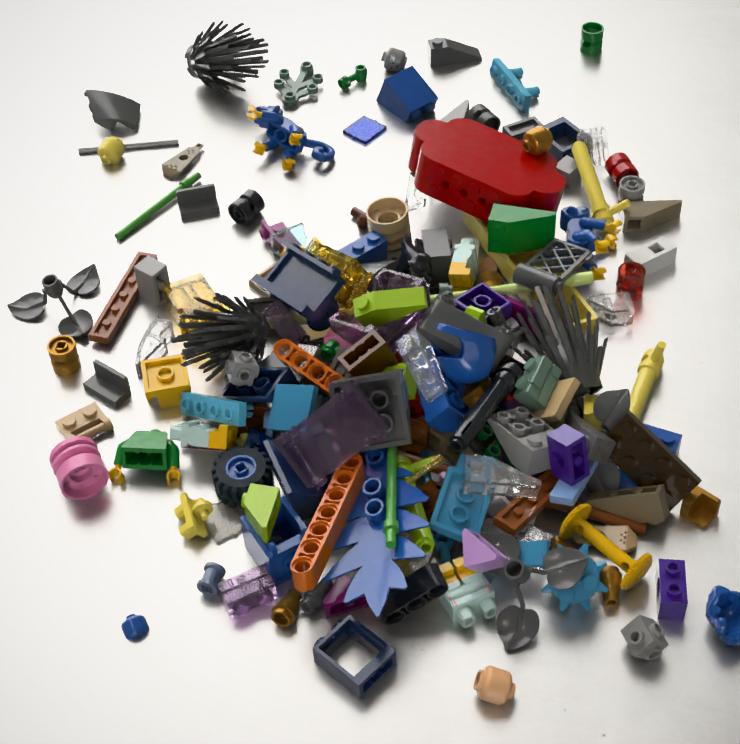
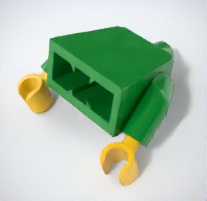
M152 429L151 431L138 430L128 439L118 444L113 462L115 467L108 471L109 479L112 483L116 476H118L119 484L124 483L125 477L121 471L122 467L167 470L170 468L166 475L168 486H170L172 478H177L178 486L181 485V475L177 468H180L179 448L173 440L168 439L166 431Z

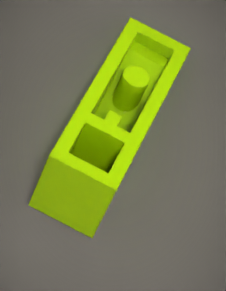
M424 287L372 291L353 299L355 318L367 330L428 307Z

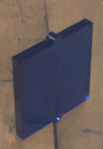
M363 115L343 130V134L351 137L352 140H357L366 145L384 132L387 126Z

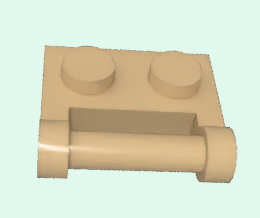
M96 402L54 421L56 428L64 439L74 436L92 438L104 431L109 432L114 429L110 418L103 413Z

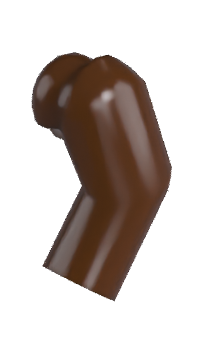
M353 207L350 215L357 218V226L361 229L367 228L366 212Z

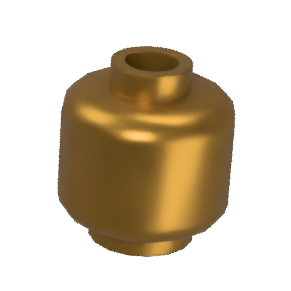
M537 126L524 134L523 149L535 156L540 155L551 148L553 135L548 128Z

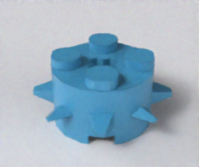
M585 543L579 551L588 557L589 562L577 585L567 590H559L548 583L541 589L542 594L553 593L560 599V611L564 612L571 603H580L589 611L591 610L590 599L596 592H608V588L600 582V571L607 566L606 561L594 562L588 556V545Z

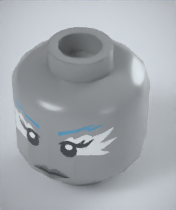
M394 47L384 51L381 58L385 69L397 73L404 70L408 60L405 51Z

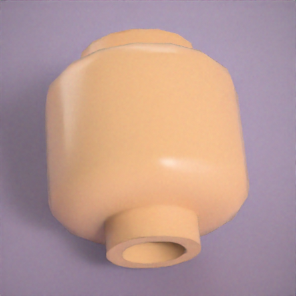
M488 665L483 670L480 669L477 672L473 689L476 690L479 699L500 706L507 699L511 700L513 698L516 684L512 683L513 679L510 672Z

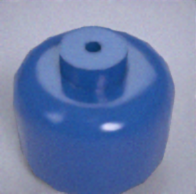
M130 614L121 624L122 631L126 639L129 640L145 635L149 631V625L143 615Z

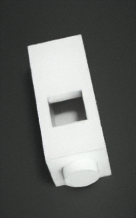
M662 236L626 253L623 270L635 281H638L675 263L677 246L668 238Z

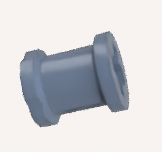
M207 562L204 566L205 572L203 577L197 582L196 586L201 593L215 596L219 591L218 584L220 579L225 576L226 570L218 563Z

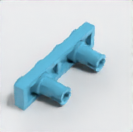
M493 58L489 69L490 75L521 112L528 111L531 98H539L540 88L538 86L524 87L518 80L522 79V75H524L521 67L508 69L500 58Z
M191 391L182 392L180 403L181 414L237 427L246 426V417L253 416V412H247V410H254L251 403Z

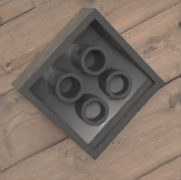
M404 369L338 379L328 384L342 454L412 444L408 390Z

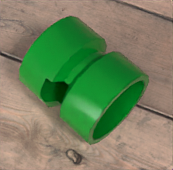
M586 22L581 26L579 50L582 53L596 55L602 51L604 26L602 24Z

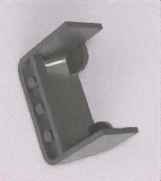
M447 290L437 295L417 325L415 334L418 337L456 356L461 350L459 338L435 328L438 323L455 326L496 338V360L491 374L497 372L503 364L511 361L515 353L513 348L518 347L524 334L523 329L514 332L512 327L505 324L492 327L456 308L457 304L454 301V297L450 295V291Z

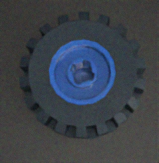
M238 445L235 449L228 448L226 453H220L218 455L219 459H215L213 462L214 467H212L211 472L217 497L219 500H222L225 506L230 504L232 509L239 506L240 510H245L241 507L243 493H247L250 483L274 487V478L269 458H267V454L264 451L260 452V449L257 447L252 449L251 445H246L245 447Z

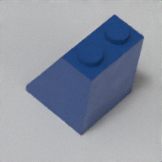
M412 65L384 79L376 101L404 122H408L412 119L417 120L425 112L430 113L436 107L435 104L438 96Z

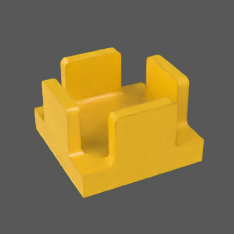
M177 354L140 361L145 396L148 402L152 401L153 397H157L161 409L179 406L181 403L180 393L191 391L187 366H181V363L186 361L182 358L184 355Z

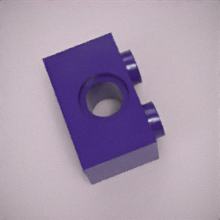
M564 424L546 435L553 476L573 486L590 475L586 437L583 433Z
M659 559L655 575L657 619L684 621L688 605L685 560Z

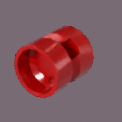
M623 152L611 155L605 163V169L617 187H619L620 180L625 176L633 175L639 177L638 170Z

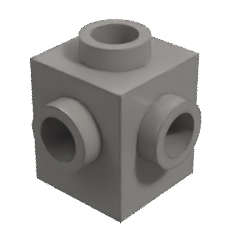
M231 350L229 358L225 363L224 372L227 374L230 383L236 386H252L254 378H257L259 375V365H257L253 354Z
M638 615L620 630L627 642L628 651L636 658L648 661L656 659L661 655L662 650L669 645L664 638L665 632L654 619Z

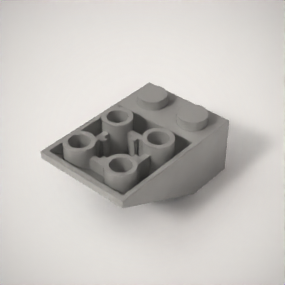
M523 406L507 411H499L490 416L487 422L515 467L527 476L551 469L546 435L554 431V429L546 424L544 420L538 418Z

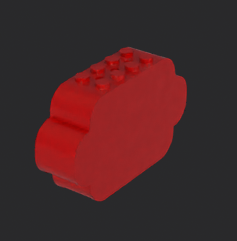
M466 118L452 119L448 123L440 120H426L415 128L408 168L415 174L414 186L421 193L487 223L494 203L552 211L557 214L566 179L556 170L557 160L548 152L535 156L523 149L522 141Z

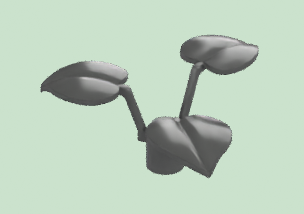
M93 263L70 278L66 285L61 279H58L57 275L48 274L41 281L44 287L42 289L43 294L31 292L7 304L9 311L15 317L28 321L36 319L43 314V306L47 304V295L53 299H59L68 314V317L63 318L59 323L58 330L60 334L68 335L72 338L85 335L93 326L91 314L84 309H79L72 314L62 295L64 289L72 295L78 293L84 296L94 292L100 285V277L96 265Z
M629 389L605 391L595 399L593 405L594 416L597 420L602 421L601 427L604 430L600 431L605 435L630 411ZM609 460L607 464L599 462L586 484L587 490L590 493L618 490L621 483V474L617 465Z
M480 533L483 538L510 559L505 563L504 567L489 570L488 572L495 576L505 574L513 582V587L520 602V608L515 605L505 607L500 611L496 625L505 649L512 651L522 648L536 636L540 620L536 611L525 609V602L519 586L529 580L530 573L547 575L548 583L556 589H570L581 580L589 562L588 557L581 551L573 548H555L544 555L543 565L546 569L540 570L532 566L527 567L519 560L521 554L520 544L513 536L504 533Z

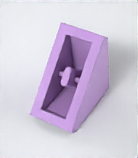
M466 528L462 531L464 568L481 573L504 567L505 563L510 560L480 534Z

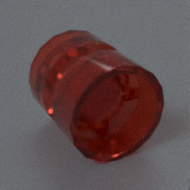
M630 261L624 262L618 267L615 294L619 299L633 302L642 297L646 273L644 266Z

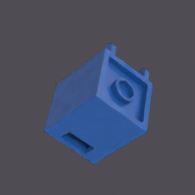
M285 496L281 497L282 504L271 534V538L280 535L282 539L275 543L273 541L268 543L267 547L246 519V515L240 517L245 548L272 588L293 579L290 564L308 529Z

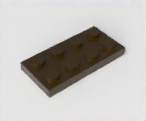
M631 411L606 434L617 442L609 459L638 487L664 484L669 511L702 481Z

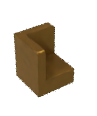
M696 486L683 498L679 515L700 528L706 529L718 515L721 500L701 487Z

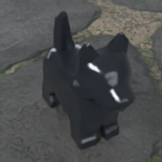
M404 237L401 242L402 253L398 260L399 264L393 271V275L397 273L402 274L407 288H411V285L419 278H423L430 283L432 281L431 257L424 252L422 239L416 238L414 240L415 246L412 244L411 237Z

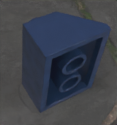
M260 367L259 375L257 378H254L252 386H236L229 382L218 397L246 403H272L276 384L300 385L290 367Z
M273 440L263 441L273 472L287 501L302 521L314 516L324 494L320 486L316 488L314 485L317 481L312 469L307 470L305 467L308 466V462L304 453H298L293 444Z

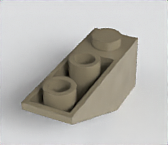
M682 200L630 201L631 206L620 211V220L623 223L621 225L622 232H644L679 218Z

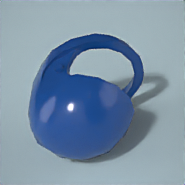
M443 323L437 324L436 329L458 337L461 344V350L458 355L437 357L438 365L444 376L455 383L467 385L480 382L488 377L496 360V338Z

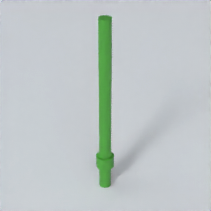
M196 172L189 178H184L179 182V186L115 233V238L121 240L176 198V190L193 187V184L202 178L201 174Z
M397 446L387 448L386 520L383 523V532L386 535V547L388 549L396 547V535L399 533V522L396 520Z

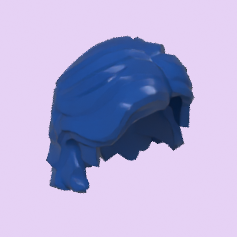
M719 585L715 586L708 595L705 616L723 641H726L729 645L740 646V592L730 591L728 588Z

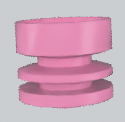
M86 436L70 437L61 441L52 449L49 456L50 466L56 476L61 493L65 497L73 500L86 499L99 493L107 485L109 480L108 469L101 458L96 443L91 438Z

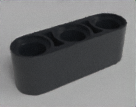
M427 564L405 578L408 585L406 590L390 588L387 602L381 614L386 625H393L402 621L448 591L449 586L438 564Z

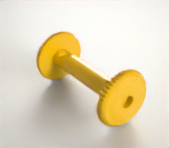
M588 503L575 507L563 521L559 530L560 537L566 540L577 532L626 573L620 583V587L623 590L633 588L651 567L652 555L645 553L635 561L586 521L591 511V506Z

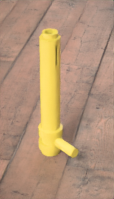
M577 141L572 145L571 150L591 207L592 218L606 220V223L611 224L614 221L613 215L631 206V203L626 199L610 208L604 198L588 148L582 141Z
M659 341L655 348L644 352L637 369L638 375L630 393V411L639 420L641 419L654 381L658 379L664 364L663 351L666 348V343L663 341Z

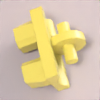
M184 492L179 496L181 504L174 509L175 516L182 522L186 521L179 527L180 535L188 540L196 535L205 538L209 535L206 520L213 512V505L210 501L203 498L191 499Z

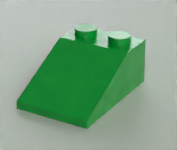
M494 203L488 219V252L514 254L543 249L555 238L556 212Z

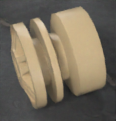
M382 197L368 205L366 217L369 232L374 230L388 240L387 251L401 248L403 238L411 237L408 206L404 200L397 197Z

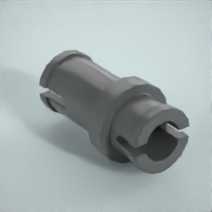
M322 578L314 589L304 594V599L299 602L300 608L307 614H311L314 609H319L333 586V581L324 582Z

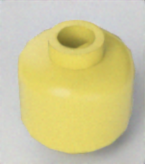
M115 136L106 137L99 146L97 154L101 162L106 165L118 164L125 152V147L119 138Z

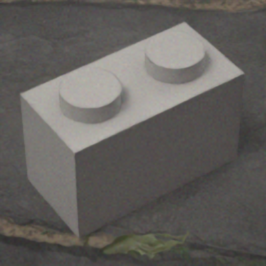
M146 256L134 266L140 298L160 307L172 296L167 265L150 256Z

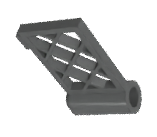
M554 238L526 264L519 263L513 273V283L534 291V288L539 286L543 294V286L546 285L548 287L550 285L555 297L557 289L559 288L562 291L563 283L584 263L588 264L594 259L592 250ZM554 264H557V265H558V266L548 267V265H554ZM560 272L562 273L561 276L556 275V274H553V273H560Z

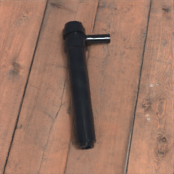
M508 362L503 364L491 379L490 386L450 437L449 446L453 451L461 452L466 450L496 408L503 405L505 396L513 391L517 380L522 377V370L516 363Z

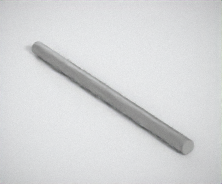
M171 139L123 145L125 149L178 145L179 140ZM99 146L78 148V153L97 152Z

